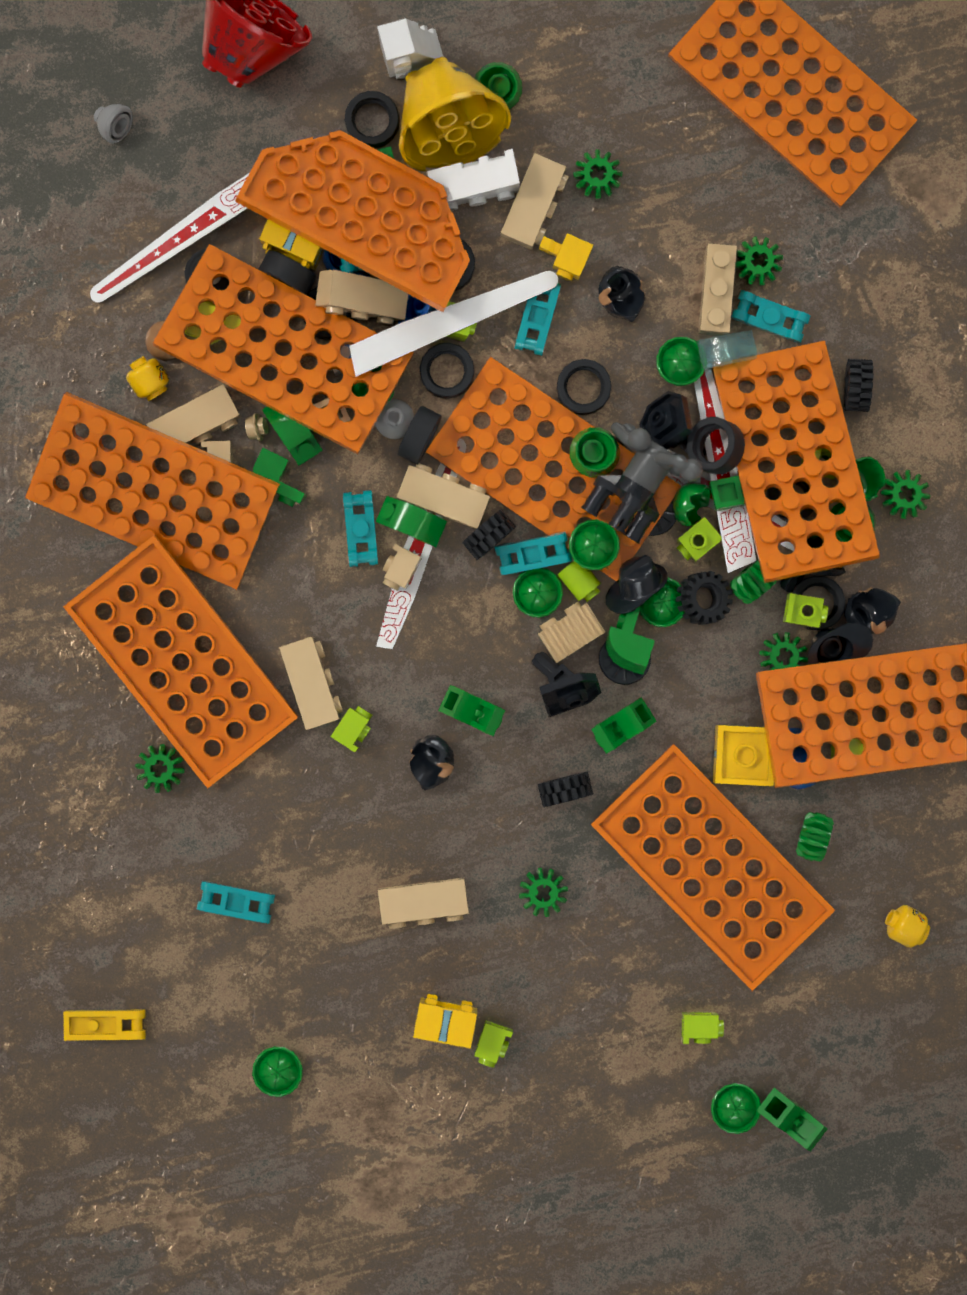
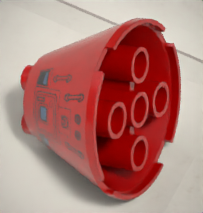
M206 0L202 46L204 60L202 64L212 72L218 71L225 75L228 82L232 85L242 88L244 83H252L307 47L312 40V33L307 25L302 28L296 21L299 15L281 0Z

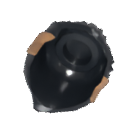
M618 265L610 268L605 273L598 288L600 303L613 317L625 319L629 322L634 321L645 302L646 293L642 289V280L633 270L622 266L619 267Z
M870 587L865 591L858 590L855 595L852 594V597L848 598L844 614L846 622L864 625L872 634L878 635L894 623L901 602L895 595L880 588Z
M427 735L417 740L410 750L414 756L409 763L413 776L420 783L421 788L426 791L448 780L454 769V753L447 742L437 735Z

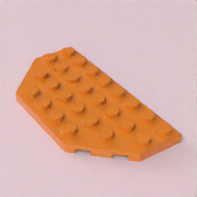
M341 130L330 132L327 136L315 139L310 137L290 142V145L278 148L262 149L235 199V202L441 312L445 310L470 262L467 250H464L460 239L461 233L455 216L450 211L444 186Z

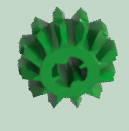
M599 149L595 150L594 159H592L588 152L584 153L583 157L586 163L579 160L576 162V167L582 171L573 173V178L582 179L576 184V188L582 189L587 186L584 194L586 197L590 196L592 190L596 191V200L601 199L602 190L610 197L612 190L609 186L618 189L620 183L614 178H620L623 175L622 171L613 170L619 166V160L609 163L611 153L607 152L603 159L600 158ZM593 169H596L598 172L602 170L605 172L603 173V180H599L598 177H591Z
M755 236L752 238V247L748 242L744 241L741 244L744 251H736V257L742 260L735 262V268H744L738 277L742 279L747 274L750 275L748 285H752L755 278H758L759 285L764 286L765 276L769 281L773 282L776 277L772 271L781 272L782 270L780 265L774 263L783 260V255H773L779 246L774 244L769 249L767 247L769 238L767 237L764 238L762 245H759V240ZM752 256H755L756 258H760L762 256L765 259L762 265L765 266L762 267L761 265H757L755 267L752 264V262L754 261V258H752Z
M905 470L903 479L899 472L893 473L895 482L886 479V486L890 490H881L880 494L882 496H889V499L882 502L883 507L890 504L893 505L889 512L891 516L895 515L900 509V519H906L908 511L914 518L918 516L916 507L923 511L927 508L920 500L930 499V494L922 493L921 491L929 487L927 482L920 486L918 485L922 477L920 474H916L911 480V471ZM901 487L905 491H911L912 496L908 497L911 499L910 502L899 498V494L902 493Z
M757 559L734 577L730 587L738 599H741L744 604H749L767 592L777 581L764 583L759 559Z
M789 632L784 633L783 642H781L778 633H774L772 635L775 642L774 645L769 640H764L763 642L770 649L769 652L765 650L759 651L760 656H768V660L762 661L760 666L766 667L771 665L772 667L769 670L799 666L797 664L798 661L802 663L808 662L807 657H799V653L805 652L807 647H795L801 640L798 636L789 643ZM781 648H784V652L789 651L791 655L787 658L788 663L783 665V661L778 662L776 656L780 655L779 650Z
M160 744L159 753L157 754L155 747L151 745L148 747L151 757L143 752L139 755L146 763L135 764L136 769H144L145 772L139 774L137 779L148 778V781L144 784L145 789H149L155 783V793H160L163 783L166 791L169 792L172 790L169 780L177 785L181 783V780L175 776V773L183 774L185 769L176 768V764L183 762L184 759L183 757L172 759L177 751L175 748H171L166 755V745ZM160 760L164 762L163 766L167 765V772H163L161 777L156 775L158 771H153V766L159 764Z
M809 812L805 815L796 847L798 856L810 861L820 862L824 859L834 825L832 818L818 812Z
M538 868L539 878L535 879L534 875L528 872L527 877L532 883L529 884L521 881L520 886L529 889V892L519 893V898L525 899L530 897V900L523 907L528 909L535 904L534 916L539 914L541 907L544 908L545 917H549L548 907L552 906L557 913L560 911L559 906L555 903L556 900L561 903L567 902V899L558 895V893L567 892L568 887L556 886L564 878L560 875L554 881L551 880L554 875L553 869H549L547 877H543L542 868ZM543 885L544 888L548 885L551 888L548 892L550 897L544 900L543 896L541 899L536 897L539 893L537 887Z

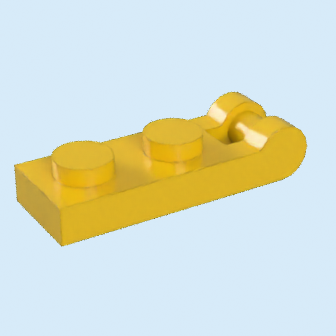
M145 1009L65 1010L63 1012L64 1041L146 1039V1030L143 1029V1019L146 1018ZM131 1019V1030H123V1020Z

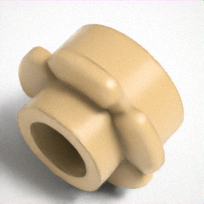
M257 413L246 417L245 429L250 440L257 439L262 441L263 436L268 434V423L265 417H261Z

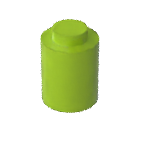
M575 561L557 574L578 601L584 598L588 602L601 592L597 588L601 582L592 571L581 567Z

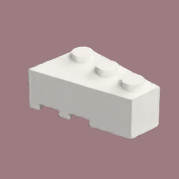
M409 19L377 26L380 46L389 78L395 76L396 79H404L409 72L419 70L431 64L434 59L443 57L436 29L434 28L428 30L425 25L419 28L417 22Z
M513 149L505 150L504 156L490 159L488 156L478 158L479 161L466 164L460 162L427 171L430 179L444 186L450 211L457 210L458 205L469 203L470 207L487 203L486 199L497 197L498 201L514 198V193H518L520 187Z

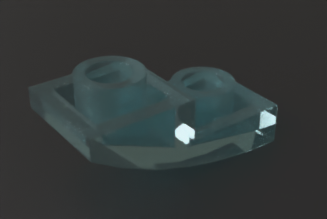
M752 330L697 341L703 370L757 358Z

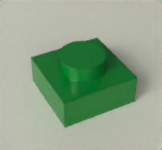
M739 475L710 481L715 511L745 505Z

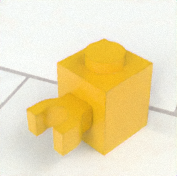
M567 233L563 244L544 236L539 250L556 256L552 269L557 271L556 275L571 282L573 278L580 279L594 245Z

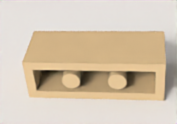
M534 153L500 233L501 238L533 250L535 244L540 245L547 230L542 228L546 217L552 219L558 204L553 201L557 191L563 192L569 176L565 175L566 166Z
M709 243L706 246L698 334L727 337L730 333L737 246Z
M338 270L320 271L315 306L326 308L325 313L343 315V312L351 313V318L358 320H368L369 317L377 318L376 323L383 325H393L394 321L405 320L408 294L381 279Z
M222 384L146 425L184 443L191 444L196 442L197 445H200L201 441L210 440L212 438L211 433L221 428L225 432L238 425L236 420L241 418V415L226 386Z
M420 463L416 464L415 467L408 466L396 497L398 500L470 528H479L490 500V496L485 495L487 489L474 484H470V487L467 488L458 484L459 478L446 473L441 478L431 474L432 468Z
M309 637L279 647L305 729H312L339 720V713L343 712L339 696L333 697L330 686L334 685V680L330 668L324 669L321 658L326 656L321 641L315 642L314 637Z
M464 877L378 888L382 925L388 924L389 929L406 927L407 921L417 920L418 925L435 923L434 918L446 917L447 922L464 919L463 914H469Z

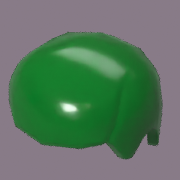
M870 456L857 458L855 460L865 499L868 502L877 498L879 490L886 485L885 472L878 460Z
M686 483L678 489L673 500V510L675 518L681 525L693 527L696 521L701 520L697 511L709 505L710 486L700 483Z

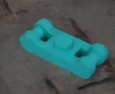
M560 283L542 293L549 295L547 303L536 300L537 296L527 300L514 349L523 351V348L534 351L536 355L542 356L561 288ZM528 329L539 332L537 340L526 337Z
M740 291L738 296L740 302L737 309H734L732 312V319L796 343L802 342L804 337L802 331L805 324L809 323L811 315L764 299L751 292ZM750 305L759 307L756 316L748 314ZM786 318L794 320L791 329L783 327Z
M372 490L363 491V494L352 495V492H344L343 503L349 567H358L360 563L378 565ZM364 505L365 514L354 515L353 506ZM368 543V551L357 552V544Z
M566 532L495 546L496 555L500 556L501 565L499 569L501 575L572 561L571 553L566 548L565 542L568 541ZM554 545L556 554L549 556L547 546ZM516 552L518 562L512 561L511 553Z
M209 881L201 882L200 890H203L201 901L197 903V910L270 924L272 915L269 914L271 904H274V894ZM214 893L222 894L220 905L212 903ZM251 900L259 901L258 912L249 910Z

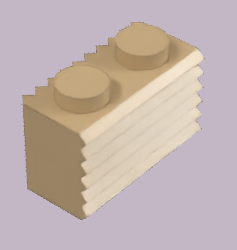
M578 601L564 610L567 616L559 621L553 617L540 625L542 631L538 633V636L555 663H558L605 633V630L587 603L581 606Z

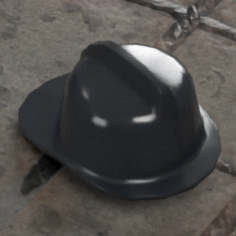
M647 554L627 560L619 570L618 581L607 592V607L616 614L634 611L665 586L668 580L667 571L661 565L654 564L651 557Z
M847 623L837 628L823 629L814 636L811 642V648L808 652V663L812 665L863 658L868 655L873 646L872 633L866 626L859 623Z

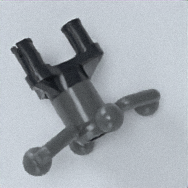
M614 422L611 425V431L616 436L617 441L636 453L622 475H598L593 483L595 487L581 508L597 517L608 497L615 494L621 498L622 503L608 524L639 544L652 522L655 523L660 515L653 496L668 472L673 476H682L685 481L694 482L702 476L703 467L698 460L687 459L682 454H672L659 444L653 442L651 435L646 429L635 428L634 425L628 423Z

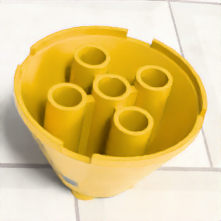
M438 57L431 64L419 70L411 71L406 75L407 84L405 88L399 150L403 160L410 167L426 172V168H441L460 162L463 164L474 162L479 157H483L501 142L500 135L504 129H509L511 114L506 102L456 64L448 62L446 57Z

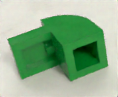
M269 407L262 409L299 466L323 451L309 428Z
M262 447L254 464L253 472L280 484L276 493L279 495L278 501L291 507L295 503L302 506L306 494L281 482L290 461Z
M386 496L376 519V522L433 547H437L447 524L446 520L428 511L390 496Z
M638 607L632 612L620 614L616 628L610 626L606 637V648L610 658L619 667L643 675L647 668L655 640L633 633L641 607Z
M451 684L438 711L491 736H494L496 730L501 725L502 717L506 711Z
M640 697L595 725L591 730L595 735L596 742L607 754L657 721L643 698Z
M773 1088L757 1109V1112L773 1125L786 1132L810 1152L828 1130L826 1126L814 1118L807 1110L776 1088Z

